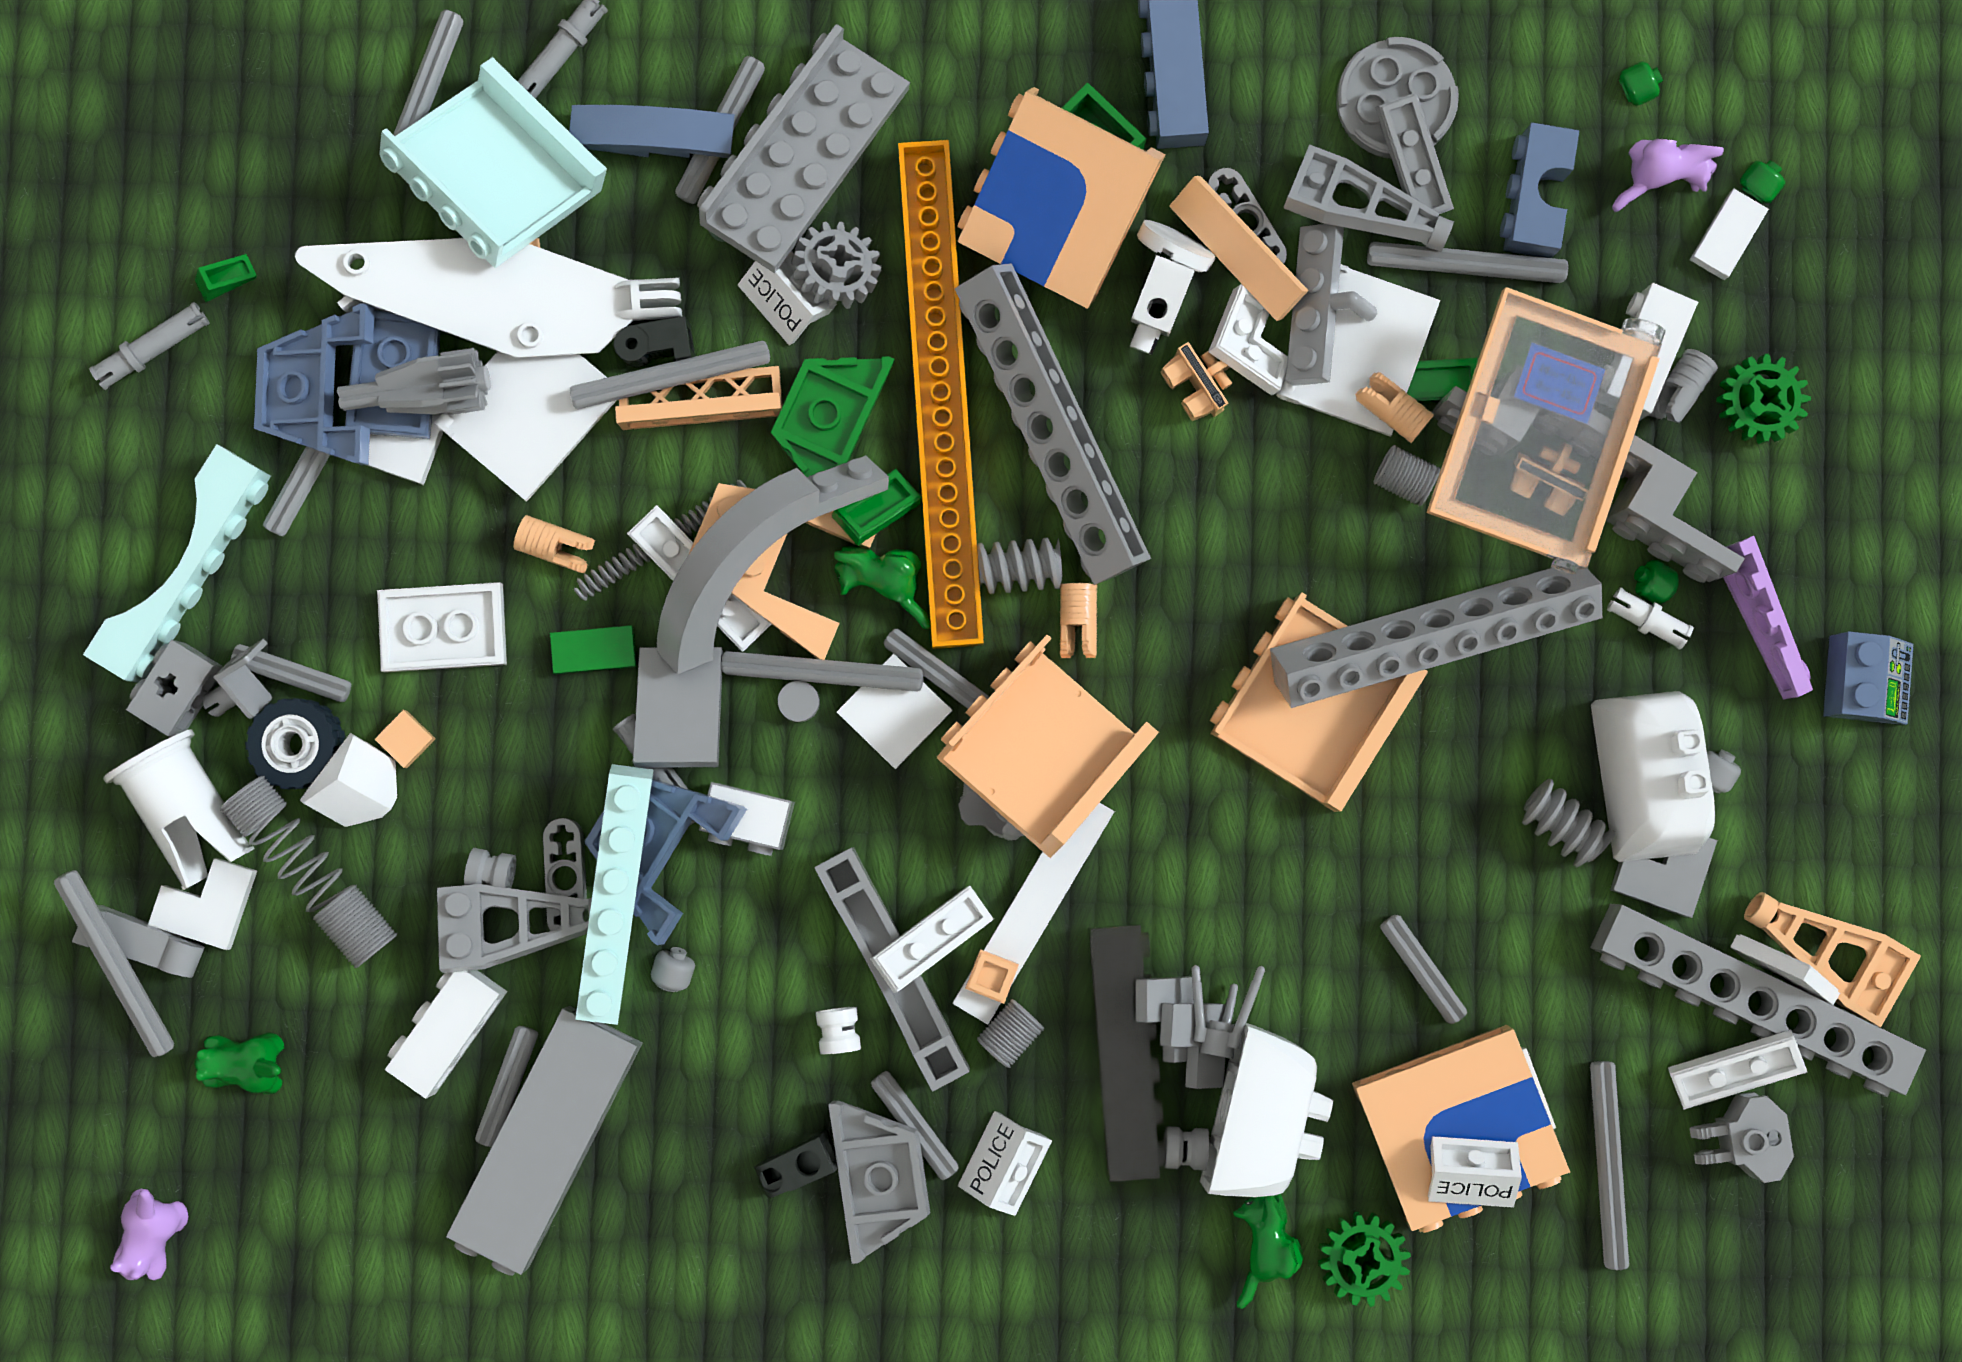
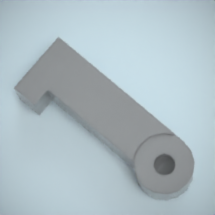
M97 905L126 958L156 967L170 974L188 978L194 976L205 948L203 945L189 940L187 937L149 926V922L104 905ZM77 927L72 942L89 947L79 927Z

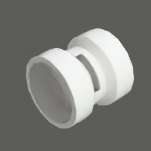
M857 1007L835 1008L816 1012L817 1025L822 1028V1038L819 1041L820 1054H837L861 1049L860 1036L855 1033L854 1026L858 1020Z

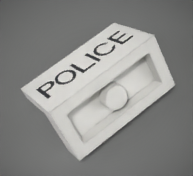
M792 251L775 273L755 261L738 283L740 289L788 345L795 343L810 323L828 315L833 310L829 308L828 299L822 298L816 304L813 302L816 293L812 290L807 293L801 292L804 279L795 280L793 278L797 266L791 264L794 255Z
M994 1111L958 1187L989 1208L1016 1216L1052 1140L1038 1132L1024 1128L1001 1113Z
M1432 1136L1430 1145L1432 1178L1428 1191V1202L1514 1208L1522 1179L1518 1142Z

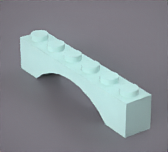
M216 444L195 477L197 497L195 524L189 545L178 567L164 585L144 602L122 614L105 619L83 655L125 681L138 683L140 680L146 679L155 666L152 663L155 654L163 645L169 644L171 639L173 640L176 637L181 626L179 621L185 611L194 607L199 601L203 592L201 586L209 574L215 573L223 563L225 557L223 551L230 540L236 539L244 530L247 522L245 517L253 504L256 505L261 502L268 491L267 482L271 476Z
M611 765L575 1020L618 1025L653 769Z

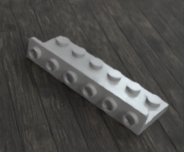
M837 24L829 34L823 33L820 35L812 49L813 56L806 65L800 63L796 67L789 81L790 87L784 95L778 93L773 98L767 109L768 116L761 125L755 124L752 126L745 137V147L738 156L733 154L728 158L721 170L722 178L715 187L708 186L704 190L697 204V207H699L700 225L773 273L784 262L800 237L803 236L909 90V81L843 39L844 28Z

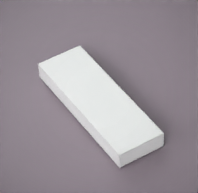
M967 886L870 958V960L893 993H896L993 920V917L971 886Z
M1792 1030L1668 1067L1683 1109L1807 1073Z

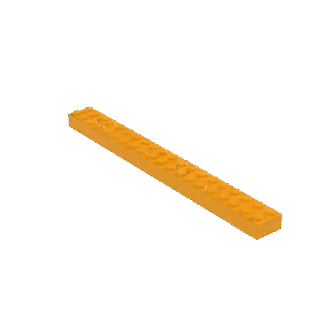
M949 140L898 143L932 648L982 646L984 641L961 309L959 306L960 299L955 291V288L959 286Z

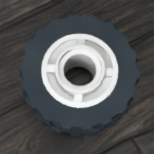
M297 698L277 700V703H270L263 707L264 710L256 714L253 718L252 726L248 728V742H245L246 750L249 753L248 761L250 765L254 766L256 770L254 772L259 777L265 776V779H268L267 782L272 786H280L281 789H307L342 745L344 738H346L345 732L340 727L341 722L338 717L333 716L331 713L332 710L327 706L319 705V702ZM297 733L302 739V748L295 755L290 748V740Z

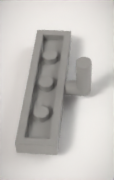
M1325 223L1300 227L1296 278L1309 291L1292 310L1286 381L1293 386L1330 382L1336 310L1350 308L1366 321L1373 320L1377 315L1376 307L1354 291L1338 293L1344 227Z

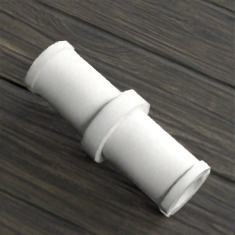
M1621 587L1618 588L1613 597L1621 600L1628 606L1625 607L1610 600L1607 606V611L1613 612L1639 626L1638 631L1647 634L1650 632L1676 646L1679 650L1684 647L1687 640L1674 634L1673 630L1690 637L1694 629L1693 626L1687 625L1663 612L1661 605L1655 602L1650 605Z

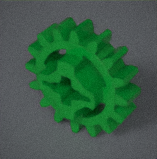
M1769 354L1760 356L1757 362L1752 356L1742 361V366L1737 364L1728 370L1732 378H1726L1720 382L1719 386L1726 390L1727 393L1717 397L1716 402L1726 404L1727 409L1721 412L1719 416L1720 418L1730 417L1733 422L1728 428L1730 432L1738 428L1743 430L1741 440L1747 441L1756 435L1758 444L1768 442L1770 437L1774 442L1785 438V432L1790 434L1799 429L1795 420L1800 421L1807 417L1808 413L1800 408V406L1811 401V396L1801 394L1800 389L1804 388L1808 382L1807 380L1797 381L1794 376L1799 371L1797 366L1790 370L1784 368L1786 358L1781 357L1772 364ZM1760 374L1771 376L1773 379H1764ZM1763 394L1767 397V399L1764 401V405L1760 401V399L1763 397ZM1754 419H1763L1767 424H1769V423H1772V424H1771V425H1763V424L1756 423V422H1754L1753 420H1754Z
M1354 1212L1353 1223L1350 1224L1342 1217L1338 1218L1341 1229L1336 1232L1333 1229L1327 1228L1325 1232L1331 1238L1329 1244L1319 1243L1318 1246L1322 1252L1327 1254V1258L1318 1261V1266L1321 1269L1330 1270L1323 1277L1324 1282L1328 1286L1337 1283L1334 1293L1340 1299L1349 1292V1301L1355 1306L1359 1303L1360 1298L1364 1297L1366 1303L1373 1307L1375 1305V1296L1380 1295L1388 1302L1391 1300L1388 1292L1391 1286L1400 1291L1403 1288L1397 1280L1399 1274L1409 1275L1410 1270L1401 1264V1260L1410 1258L1411 1254L1407 1249L1398 1247L1406 1239L1401 1233L1391 1235L1394 1225L1389 1220H1386L1379 1226V1216L1375 1213L1370 1214L1367 1222L1364 1221L1359 1212ZM1358 1233L1356 1239L1347 1244L1343 1243L1347 1238ZM1380 1236L1386 1241L1391 1257L1382 1254L1379 1250ZM1367 1250L1372 1256L1371 1262H1364L1361 1268L1355 1259L1357 1256H1364ZM1337 1261L1348 1266L1349 1282L1341 1276ZM1384 1275L1378 1282L1370 1285L1373 1279Z

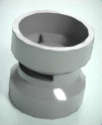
M473 848L466 864L464 885L484 884L500 888H512L516 871V855L501 853L491 858L487 850Z
M1166 1126L1163 1144L1164 1168L1178 1169L1181 1165H1189L1193 1170L1206 1171L1209 1158L1208 1129L1194 1128L1191 1132H1185L1179 1127Z

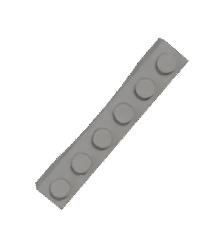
M854 847L814 867L874 975L932 1092L970 1072V1067L923 977L919 975L900 991L893 993L870 960V958L900 937V934Z

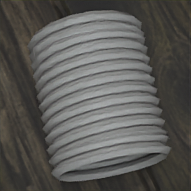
M1393 445L1384 457L1373 483L1374 485L1377 484L1378 487L1381 486V488L1388 490V492L1392 491V494L1395 493L1396 496L1399 495V497H1403L1407 501L1410 500V503L1417 504L1419 507L1423 505L1432 491L1439 476L1440 468H1436V465L1430 464V462L1427 463L1426 460L1423 461V458L1419 459L1415 455L1412 456V453L1405 452L1404 449L1401 450V447Z
M1010 999L1008 1005H1005L1002 1012H999L997 1018H994V1021H991V1024L985 1027L986 1030L980 1033L977 1041L1001 1064L1011 1068L1010 1065H1013L1015 1060H1018V1057H1020V1054L1026 1051L1029 1044H1032L1034 1038H1037V1035L1044 1031V1027L1020 1004Z

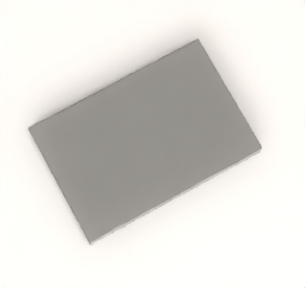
M714 647V660L681 674H677L657 652V648H640L633 757L635 767H718L722 647Z

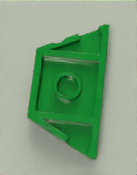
M886 356L881 357V359H857V357L839 358L838 360H826L825 358L804 359L771 430V435L806 477L849 462L895 362L894 358Z

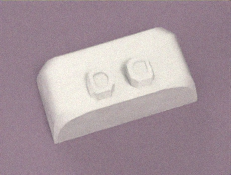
M1680 691L1595 700L1591 704L1608 825L1609 830L1615 831V836L1611 841L1613 858L1618 862L1696 854L1707 842L1713 831L1715 805L1703 724L1695 702Z
M1248 1023L1245 1024L1241 1035L1240 1048H1235L1233 1059L1229 1058L1224 1088H1222L1209 1142L1208 1166L1206 1171H1202L1200 1183L1208 1194L1264 1197L1283 1193L1293 1178L1297 1158L1319 1160L1321 1157L1324 1138L1304 1132L1307 1117L1328 1122L1333 1106V1100L1314 1091L1317 1065L1315 1059L1309 1053L1281 1036Z

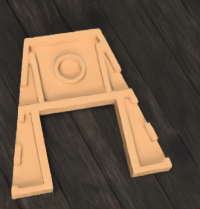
M718 483L690 552L709 528L726 511L755 489ZM833 511L805 522L855 544L832 518ZM785 534L753 562L738 581L731 594L746 604L757 615L762 616L778 628L781 633L793 642L798 643L814 655L813 657L825 660L839 623L764 592L787 536ZM875 535L858 546L870 549Z

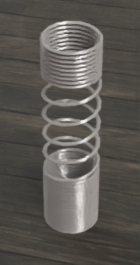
M265 776L256 778L229 798L221 806L220 811H223V814H226V817L229 818L228 821H231V824H234V827L240 830L239 833L242 834V837L253 833L249 839V845L261 844L286 830L265 853L263 862L274 861L301 846L280 869L278 879L287 878L316 862L294 886L292 895H300L332 877L308 903L306 912H313L325 906L313 917V920H316V923L319 924L318 927H321V930H324V933L330 936L329 939L332 940V943H335V946H338L337 949H340V952H343V955L346 956L345 959H348V962H351L354 968H358L395 938L397 933H394L392 926H389V923L383 920L384 917H381L378 910H375L376 907H373V904L367 901L368 898H365L362 891H359L357 885H351L311 908L314 902L341 875L343 868H338L311 885L297 891L309 875L327 858L329 852H323L296 869L282 875L293 860L314 840L315 835H310L283 852L268 858L277 845L300 823L301 819L297 818L268 836L253 842L260 831L286 806L284 799H281V795L275 792L276 789L270 786Z

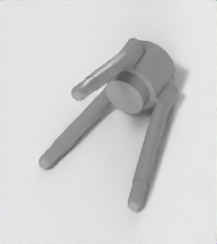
M1194 965L1191 969L1196 1023L1193 1041L1202 1042L1200 1053L1233 1059L1235 1048H1240L1241 1035L1261 985L1265 968L1263 966L1257 968L1236 1024H1231L1238 985L1234 983L1230 986L1222 1022L1210 1020L1209 1027L1205 1028L1200 968Z

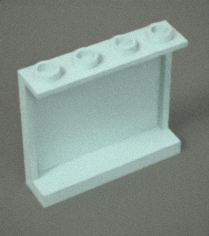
M493 57L480 65L478 81L398 135L394 136L387 128L381 132L379 155L384 165L391 172H397L410 185L412 192L418 199L427 201L439 213L442 222L449 229L456 230L468 242L473 253L481 259L485 258L494 268H497L601 192L607 168Z

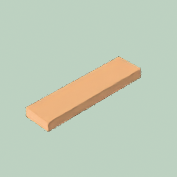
M1194 176L1169 205L1276 321L1282 320L1309 291L1201 176Z

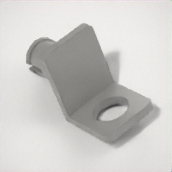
M264 639L234 656L213 676L220 686L213 691L207 692L202 698L205 709L215 703H219L217 707L208 712L210 715L219 717L237 705L246 717L251 719L271 701V694L245 665L268 644Z

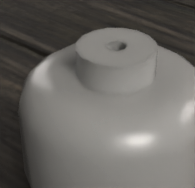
M1722 749L1719 754L1707 751L1713 791L1719 794L1721 792H1729L1741 774L1740 767L1734 763L1736 757Z
M672 947L670 951L662 950L656 955L650 974L652 981L659 988L666 991L678 992L684 990L690 984L695 970V963L691 958L686 957L687 952L682 948Z

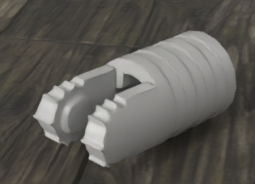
M1685 350L1675 368L1672 369L1670 375L1666 378L1655 407L1648 416L1657 419L1666 418L1667 416V420L1680 423L1696 402L1713 374L1717 371V364L1706 354L1698 350Z

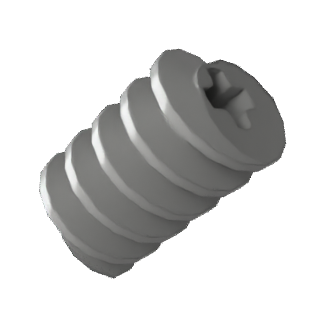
M1043 538L1039 550H1036L1032 539H1027L1023 551L1019 550L1015 540H1011L1007 553L1003 552L999 542L993 543L990 554H987L982 543L977 544L980 587L981 583H985L990 594L995 593L998 582L1002 583L1006 593H1011L1014 581H1018L1022 591L1025 592L1028 589L1030 579H1034L1039 590L1044 589L1047 578L1051 579L1055 589H1060L1062 564L1059 538L1055 549H1053L1048 538Z
M1547 779L1536 788L1524 805L1526 813L1522 824L1527 825L1537 820L1539 822L1535 831L1537 836L1550 830L1552 834L1548 845L1551 847L1562 840L1565 844L1560 855L1566 857L1574 851L1578 854L1573 864L1576 868L1587 861H1593L1610 844L1615 836V831L1609 830L1604 833L1606 826L1602 820L1591 822L1593 815L1590 810L1584 809L1578 812L1579 801L1572 798L1565 802L1566 791L1563 788L1552 791L1553 780Z

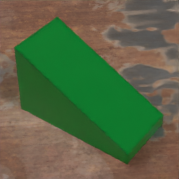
M247 254L199 267L195 282L206 303L256 279L257 275Z

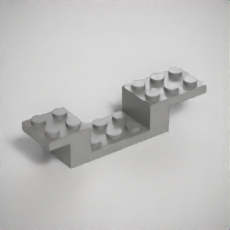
M1518 365L1497 382L1489 397L1499 400V404L1492 424L1487 425L1481 422L1479 424L1472 444L1477 451L1490 457L1494 455L1501 457L1520 443L1532 423L1533 428L1547 436L1555 434L1568 442L1567 444L1571 446V451L1582 457H1589L1590 455L1598 460L1611 422L1610 420L1591 410L1586 425L1512 398L1522 368ZM1457 386L1438 402L1432 412L1434 414L1433 418L1438 420L1437 425L1452 435L1467 392ZM1634 435L1620 478L1625 476L1628 480L1606 518L1607 522L1614 525L1613 531L1628 540L1634 541L1635 538L1649 546L1647 550L1650 554L1663 561L1669 562L1673 560L1684 567V574L1698 582H1711L1737 573L1745 559L1744 557L1673 516L1674 511L1697 472Z

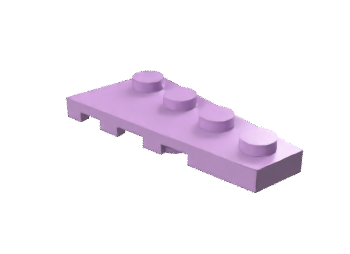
M1754 536L1726 546L1745 559L1737 573L1723 578L1783 699L1800 697L1812 691L1813 687L1810 682L1811 674L1809 668L1801 659Z

